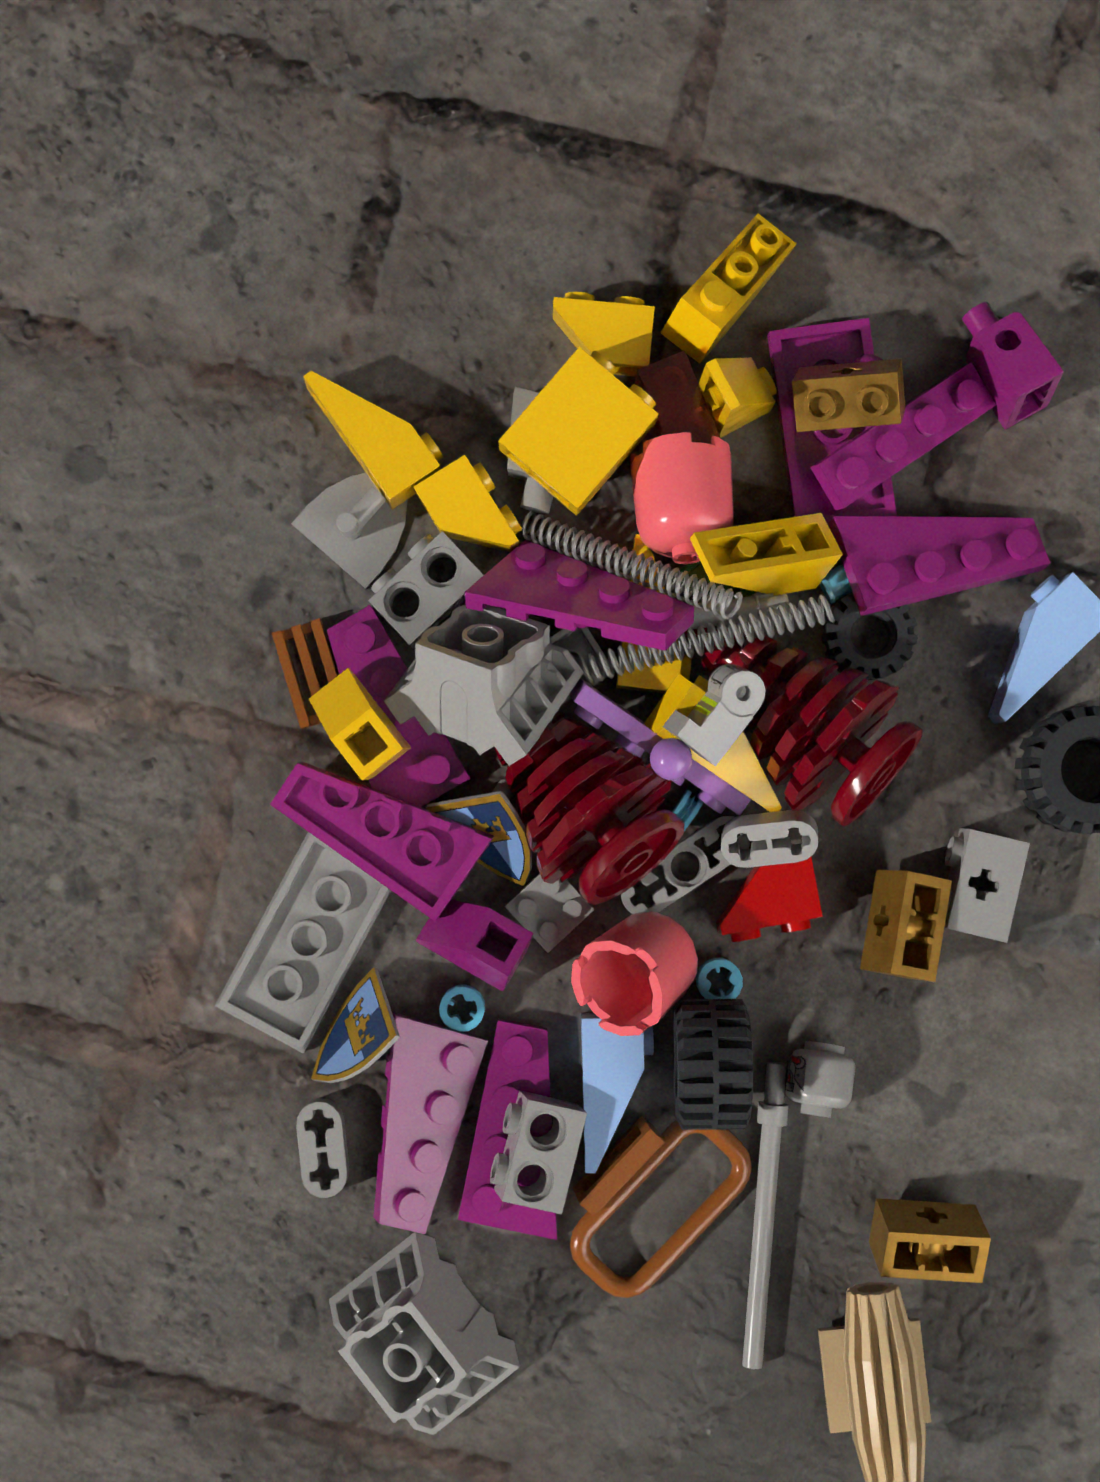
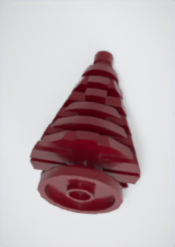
M704 628L706 635L708 637L707 628ZM693 629L698 640L697 629ZM686 630V631L684 632V635H685L686 640L688 641V636H687V631H688V630ZM734 635L733 648L727 645L724 638V649L722 651L717 648L714 641V651L712 654L708 652L704 644L706 657L702 659V667L709 678L720 666L736 664L757 674L764 682L766 690L765 699L753 716V719L747 725L751 730L758 726L753 731L750 745L756 751L759 760L771 755L767 766L768 773L776 786L788 782L784 792L786 795L784 799L792 811L803 810L806 806H811L847 769L850 774L834 797L831 804V814L842 826L851 824L888 787L912 755L922 737L923 729L911 721L897 723L889 729L871 748L864 744L878 731L888 716L887 712L893 707L898 696L896 691L899 689L895 685L875 680L867 686L869 680L865 678L869 675L868 673L849 668L836 675L839 667L835 664L838 661L818 657L806 664L808 653L796 647L792 649L786 647L771 658L777 652V641L765 635L762 641L757 637L753 643H749L745 647L744 644L742 646L738 644Z
M558 710L528 754L507 767L505 778L512 794L517 795L516 808L522 822L527 824L526 836L531 850L534 853H538L537 867L543 881L553 884L560 879L562 883L582 873L579 878V891L588 903L596 905L607 902L624 893L655 869L677 845L684 833L685 823L670 810L656 811L665 800L661 796L670 790L672 780L659 777L653 771L650 763L644 767L645 762L642 761L643 759L623 748L617 751L618 746L610 739L596 733L590 735L589 727L577 720L564 718L563 712ZM495 748L497 756L502 766L508 765Z

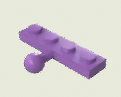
M580 678L569 693L572 700L578 704L574 710L576 715L596 729H599L603 722L620 733L615 741L635 755L641 757L644 751L650 754L651 767L659 777L672 780L679 786L687 779L699 787L701 790L697 798L721 814L728 807L740 816L751 801L749 797L693 760L689 747L683 741L676 738L662 739L647 727L641 719Z

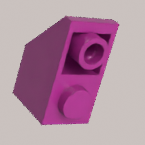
M451 900L439 919L433 921L431 918L428 919L416 942L503 992L525 956L534 933L488 907Z

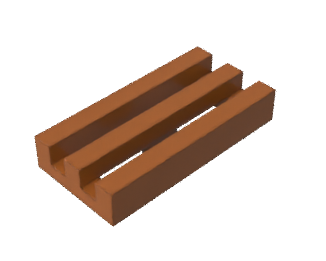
M320 618L311 620L303 625L292 626L290 629L272 632L300 729L322 723L317 714L312 716L308 714L287 641L295 640L310 693L313 696L321 688L305 635L314 633L328 683L338 676Z

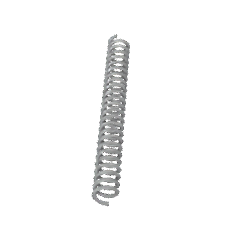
M534 511L527 513L523 520L522 534L526 540H532L535 544L540 543L543 547L557 550L560 554L565 553L568 557L573 556L576 560L582 559V562L586 564L590 563L593 567L599 566L601 570L607 569L609 573H616L618 577L624 576L626 580L633 579L634 583H642V586L650 587L654 591L659 590L662 594L668 593L669 597H677V600L686 601L689 605L694 604L697 609L703 607L706 612L712 611L715 616L722 615L723 619H729L737 613L743 600L741 592L734 595L732 588L726 591L723 585H719L716 588L713 582L707 584L705 577L698 581L696 574L690 577L687 571L680 574L678 567L671 571L670 564L663 566L661 560L655 563L652 557L645 560L643 553L638 556L635 550L628 553L626 547L620 549L617 543L611 546L609 540L603 542L601 537L594 539L592 533L586 535L584 530L577 533L576 527L569 529L567 523L561 525L558 520L552 522L550 517L544 519L542 514L536 516ZM532 515V521L530 523V526L526 530L528 519ZM540 519L539 527L534 533L536 523ZM549 522L547 531L542 537L544 527L546 523ZM557 525L556 532L553 538L551 539L552 531L554 527ZM565 528L564 536L562 540L559 542L560 535L563 529ZM573 532L572 540H571V542L569 543V545L567 546L569 537H570L571 533ZM582 535L580 544L576 549L577 541L579 537ZM590 538V542H589L588 548H587L586 551L584 552L586 543H587L588 539ZM597 542H599L596 552L593 555L595 545L597 544ZM607 545L605 554H604V556L602 557L603 550H604L605 546ZM615 549L614 556H613L612 560L610 561L612 552H613V550ZM624 552L623 558H622V560H621V562H620V564H619L620 557H621L622 553ZM631 556H632L631 563H630V565L628 566L629 559H630ZM641 559L640 565H639V567H638V569H637V571H636L638 562H639V560ZM650 562L649 567H648V570H647V572L645 573L646 567H647L648 563ZM649 577V583H646L645 580ZM693 594V600H690L689 597ZM733 596L736 599L738 598L734 609L729 614H725L733 600ZM702 597V604H699L698 601ZM711 601V607H707L706 605ZM720 604V611H717L716 608Z
M820 594L818 604L812 597L808 600V607L804 601L800 600L798 602V611L796 606L790 602L788 614L784 606L779 605L778 617L775 610L770 607L768 609V620L765 613L759 610L757 614L758 623L754 614L749 612L747 617L748 626L741 615L737 619L738 628L732 618L728 619V631L724 622L719 620L717 623L718 634L714 625L709 623L707 626L708 637L704 628L699 625L697 628L698 640L694 630L689 628L687 631L688 643L683 633L678 638V645L675 641L666 651L660 649L657 651L655 648L648 647L649 656L645 646L637 645L639 659L634 646L629 643L627 646L629 661L623 647L620 645L617 648L619 664L614 651L610 648L608 649L609 667L603 652L600 650L598 652L599 669L591 653L588 655L589 672L583 657L579 656L578 660L587 681L592 684L595 680V675L600 681H603L605 672L611 679L615 674V670L622 676L625 671L624 665L627 671L632 674L634 662L636 667L642 671L644 669V660L649 668H653L654 657L660 666L664 664V655L667 661L672 664L674 652L677 658L682 661L684 659V649L687 656L692 659L694 656V646L697 653L701 656L704 654V644L708 652L713 653L714 641L717 648L722 651L724 649V638L727 645L733 648L734 635L738 644L742 646L744 644V632L748 641L753 643L754 629L758 638L762 641L764 639V626L768 636L773 638L775 635L774 623L778 633L783 636L785 632L784 620L789 632L793 633L795 630L794 617L799 629L803 631L805 628L804 614L809 626L813 628L815 625L814 611L819 623L824 625V608L830 622L834 623L835 619L827 599Z

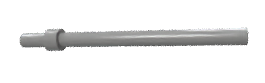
M772 1061L767 1062L764 1101L758 1102L757 1123L762 1124L742 1360V1366L749 1369H761L763 1365L781 1131L783 1126H787L789 1105L784 1103L787 1064Z

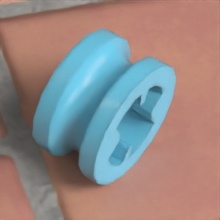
M712 958L705 961L699 967L696 975V985L705 999H735L743 987V977L740 970L731 961L725 958ZM720 967L730 970L727 979L732 983L731 988L726 993L719 989V995L710 993L708 990L711 987V982L706 978L707 974L712 969L719 973Z
M466 984L456 985L450 988L442 997L439 1006L440 1017L444 1024L452 1030L458 1032L470 1031L482 1021L485 1012V1000L475 987ZM463 994L466 1001H475L477 1012L470 1011L472 1019L462 1022L459 1014L450 1015L448 1004L452 1006L455 1004V1000L452 997Z

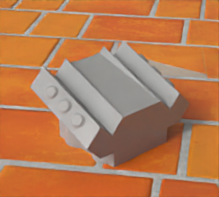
M462 605L454 609L451 617L440 626L428 628L422 633L421 639L415 643L416 659L384 702L400 725L415 716L428 736L434 732L449 736L474 747L479 755L495 746L508 766L528 754L584 672L567 649L549 643L550 625L529 618L527 621L506 617V610L487 605L483 612L468 609L466 605Z
M417 1232L411 1234L329 1299L333 1325L346 1340L338 1352L393 1423L401 1418L406 1419L413 1429L434 1435L520 1367L514 1341L498 1335L494 1314L486 1311L467 1289L458 1275L456 1265L439 1259L435 1238Z

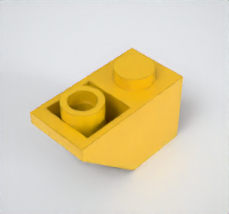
M567 292L564 298L554 297L553 320L577 349L580 346L589 355L593 351L602 354L616 368L617 372L615 375L647 377L655 306L644 305V300L629 296L616 297L614 302L594 301V295L585 292Z
M463 455L413 487L439 532L443 531L448 538L507 552H512L519 546V540L515 534L522 531V528L507 504L500 509L497 507L489 494L496 487L480 462L472 466L467 457Z
M350 668L344 670L309 698L330 740L362 781L374 778L411 749L408 742Z

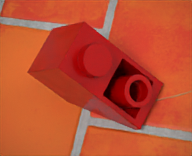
M812 857L796 863L753 867L716 921L718 933L721 935L730 934L732 942H740L762 937L760 928L780 925L781 933L811 928L810 919L823 917Z

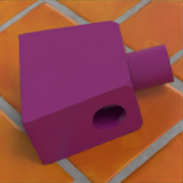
M983 302L969 310L962 318L973 336L966 356L967 364L973 363L996 403V406L992 409L1002 427L1006 430L1047 407L1064 372L1021 313L1013 312L999 320L989 302Z

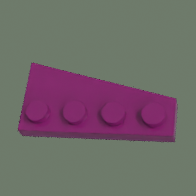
M833 516L828 523L843 554L841 561L861 616L1043 571L1050 564L1033 518Z
M372 606L365 607L327 629L339 674L350 668L411 746V749L374 778L369 779L371 788L423 807L470 780V776L446 735L434 732L428 736L415 716L400 725L385 704L384 700L408 668Z
M303 761L295 765L270 803L275 809L433 921H436L442 915L495 837Z

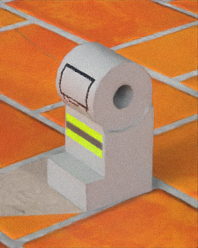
M736 664L720 666L712 673L708 681V691L691 713L686 717L675 710L663 727L676 738L683 741L700 757L716 766L761 707L766 691L764 682L757 674Z

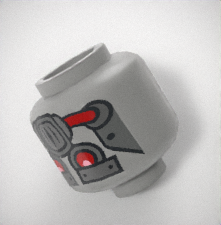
M805 1041L804 1049H797L791 1053L785 1093L790 1100L801 1103L800 1113L831 1118L832 1108L842 1109L850 1104L856 1067L853 1059L844 1055L845 1047Z

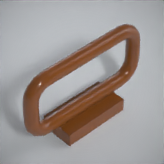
M641 1115L604 1154L596 1173H586L573 1187L579 1204L587 1210L572 1231L570 1249L573 1260L588 1277L609 1294L623 1298L641 1295L658 1281L743 1191L750 1179L752 1169L749 1152L743 1143L729 1130H682L678 1121L675 1120L659 1134L657 1129ZM694 1133L705 1135L730 1159L732 1165L730 1174L638 1272L629 1277L618 1276L592 1252L590 1247L591 1238L686 1137Z

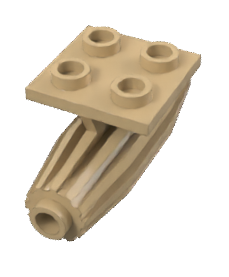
M866 1282L864 1284H856L846 1290L845 1326L818 1329L830 1433L852 1431L854 1445L865 1482H924L925 1423L931 1422L920 1320L919 1318L908 1319L900 1288L895 1283Z

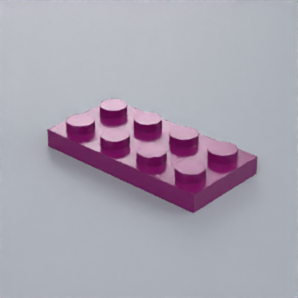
M869 318L769 331L767 337L773 380L777 390L776 401L792 516L822 513L827 524L833 516H897L892 477L846 508L835 511L810 468L871 426L797 432L792 380L800 367L852 363L862 355H874Z

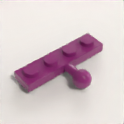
M866 354L856 358L852 363L883 359L873 354ZM970 362L959 367L905 403V412L901 424L871 426L810 468L835 511L846 508L996 406V403L973 363Z

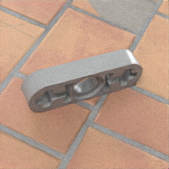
M721 816L712 820L679 842L659 864L662 866L663 874L667 881L677 888L675 892L667 895L666 888L664 886L652 894V899L655 903L647 908L641 902L636 905L631 903L630 898L635 894L632 886L621 894V900L625 908L631 914L651 911L658 913L731 865L723 857L720 848L711 854L718 860V863L710 868L705 853L695 846L694 842L703 837L705 846H709L719 838L716 829L721 825L725 826L734 817ZM741 833L737 837V842H739L741 849H749L751 841H749L747 834ZM680 852H691L699 860V872L692 880L680 881L672 874V859ZM651 871L641 882L647 886L659 878Z

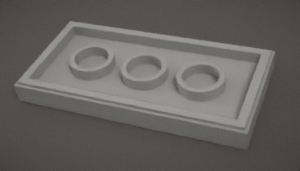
M308 832L215 1006L297 1051L304 1053L389 897L391 890Z

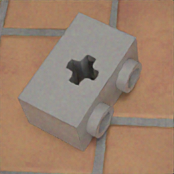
M960 828L958 837H951L945 855V865L951 867L948 880H952L944 928L1007 943L1030 843L973 829ZM980 876L981 879L988 881L986 890H977L976 892L975 888L969 886L970 877Z

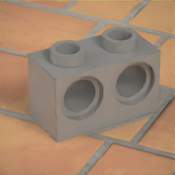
M443 531L435 538L430 534L424 536L408 552L407 555L412 560L398 573L391 568L371 587L375 594L368 601L413 649L415 648V643L421 639L422 633L428 628L441 624L454 609L465 601V591L484 576ZM442 557L449 558L457 565L454 577L444 583L432 580L429 577V568L432 562ZM409 591L418 595L420 600L419 608L412 616L399 617L394 614L392 604L398 594Z
M519 1090L516 1103L510 1102L504 1116L503 1133L508 1134L503 1154L497 1153L495 1155L490 1173V1183L495 1184L494 1190L503 1202L562 1214L587 1112L577 1103ZM541 1114L552 1115L553 1125L547 1134L540 1137L530 1134L531 1123L537 1116ZM528 1165L540 1166V1176L534 1184L530 1186H520L517 1184L518 1175L524 1167Z

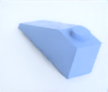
M1074 572L1060 579L1051 575L1031 593L1030 596L1036 602L1024 612L988 717L994 724L1006 722L1100 632V599Z
M581 1013L583 1109L587 1112L584 1124L585 1173H596L644 1071V1055H653L654 1053L653 1026L640 1035L620 1036L602 1029L598 1024L602 1019L594 1013Z

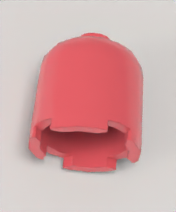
M688 432L666 434L643 442V453L640 455L634 453L630 455L636 524L641 540L648 549L662 556L670 557L678 564H692L700 561L690 540L694 532L733 527L731 451L729 444L716 436H712L711 444L692 442L691 433Z
M653 911L639 912L622 920L585 946L581 955L572 964L571 983L579 1005L584 1006L586 1003L588 1004L592 1012L602 1019L598 1023L602 1029L620 1036L640 1035L649 1027L658 1023L686 994L697 975L698 957L693 940L679 923L668 916Z

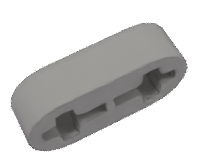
M801 810L741 815L729 820L722 829L721 852L723 857L736 867L749 868L801 862L810 858L818 847L817 824L810 814ZM790 828H799V833L802 835L801 843H791V839L788 837ZM737 834H747L749 841H751L750 849H741L739 842H737Z
M318 1098L305 1105L297 1117L296 1129L302 1181L308 1192L319 1198H329L335 1196L343 1189L349 1177L350 1168L345 1120L342 1109L337 1103L330 1099ZM317 1109L323 1110L325 1118H333L334 1124L326 1129V1143L319 1144L317 1128L308 1127L307 1121L315 1116ZM321 1152H327L329 1167L339 1171V1174L333 1177L329 1186L323 1185L322 1178L313 1177L312 1173L321 1164Z

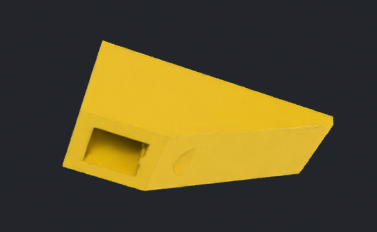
M758 213L681 297L661 334L700 364L724 337L797 243Z

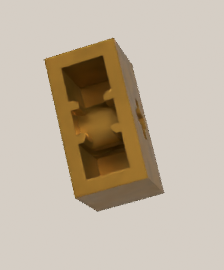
M902 358L800 367L792 380L797 432L901 424L905 412Z
M876 870L860 969L902 978L936 982L952 880L911 871Z
M876 1198L869 1245L881 1277L983 1282L991 1237L976 1205Z

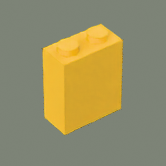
M580 346L498 440L499 450L576 516L654 427L659 414L653 409L656 402L646 391L635 384L628 388L614 376L617 370L607 358L597 351H593L589 355Z

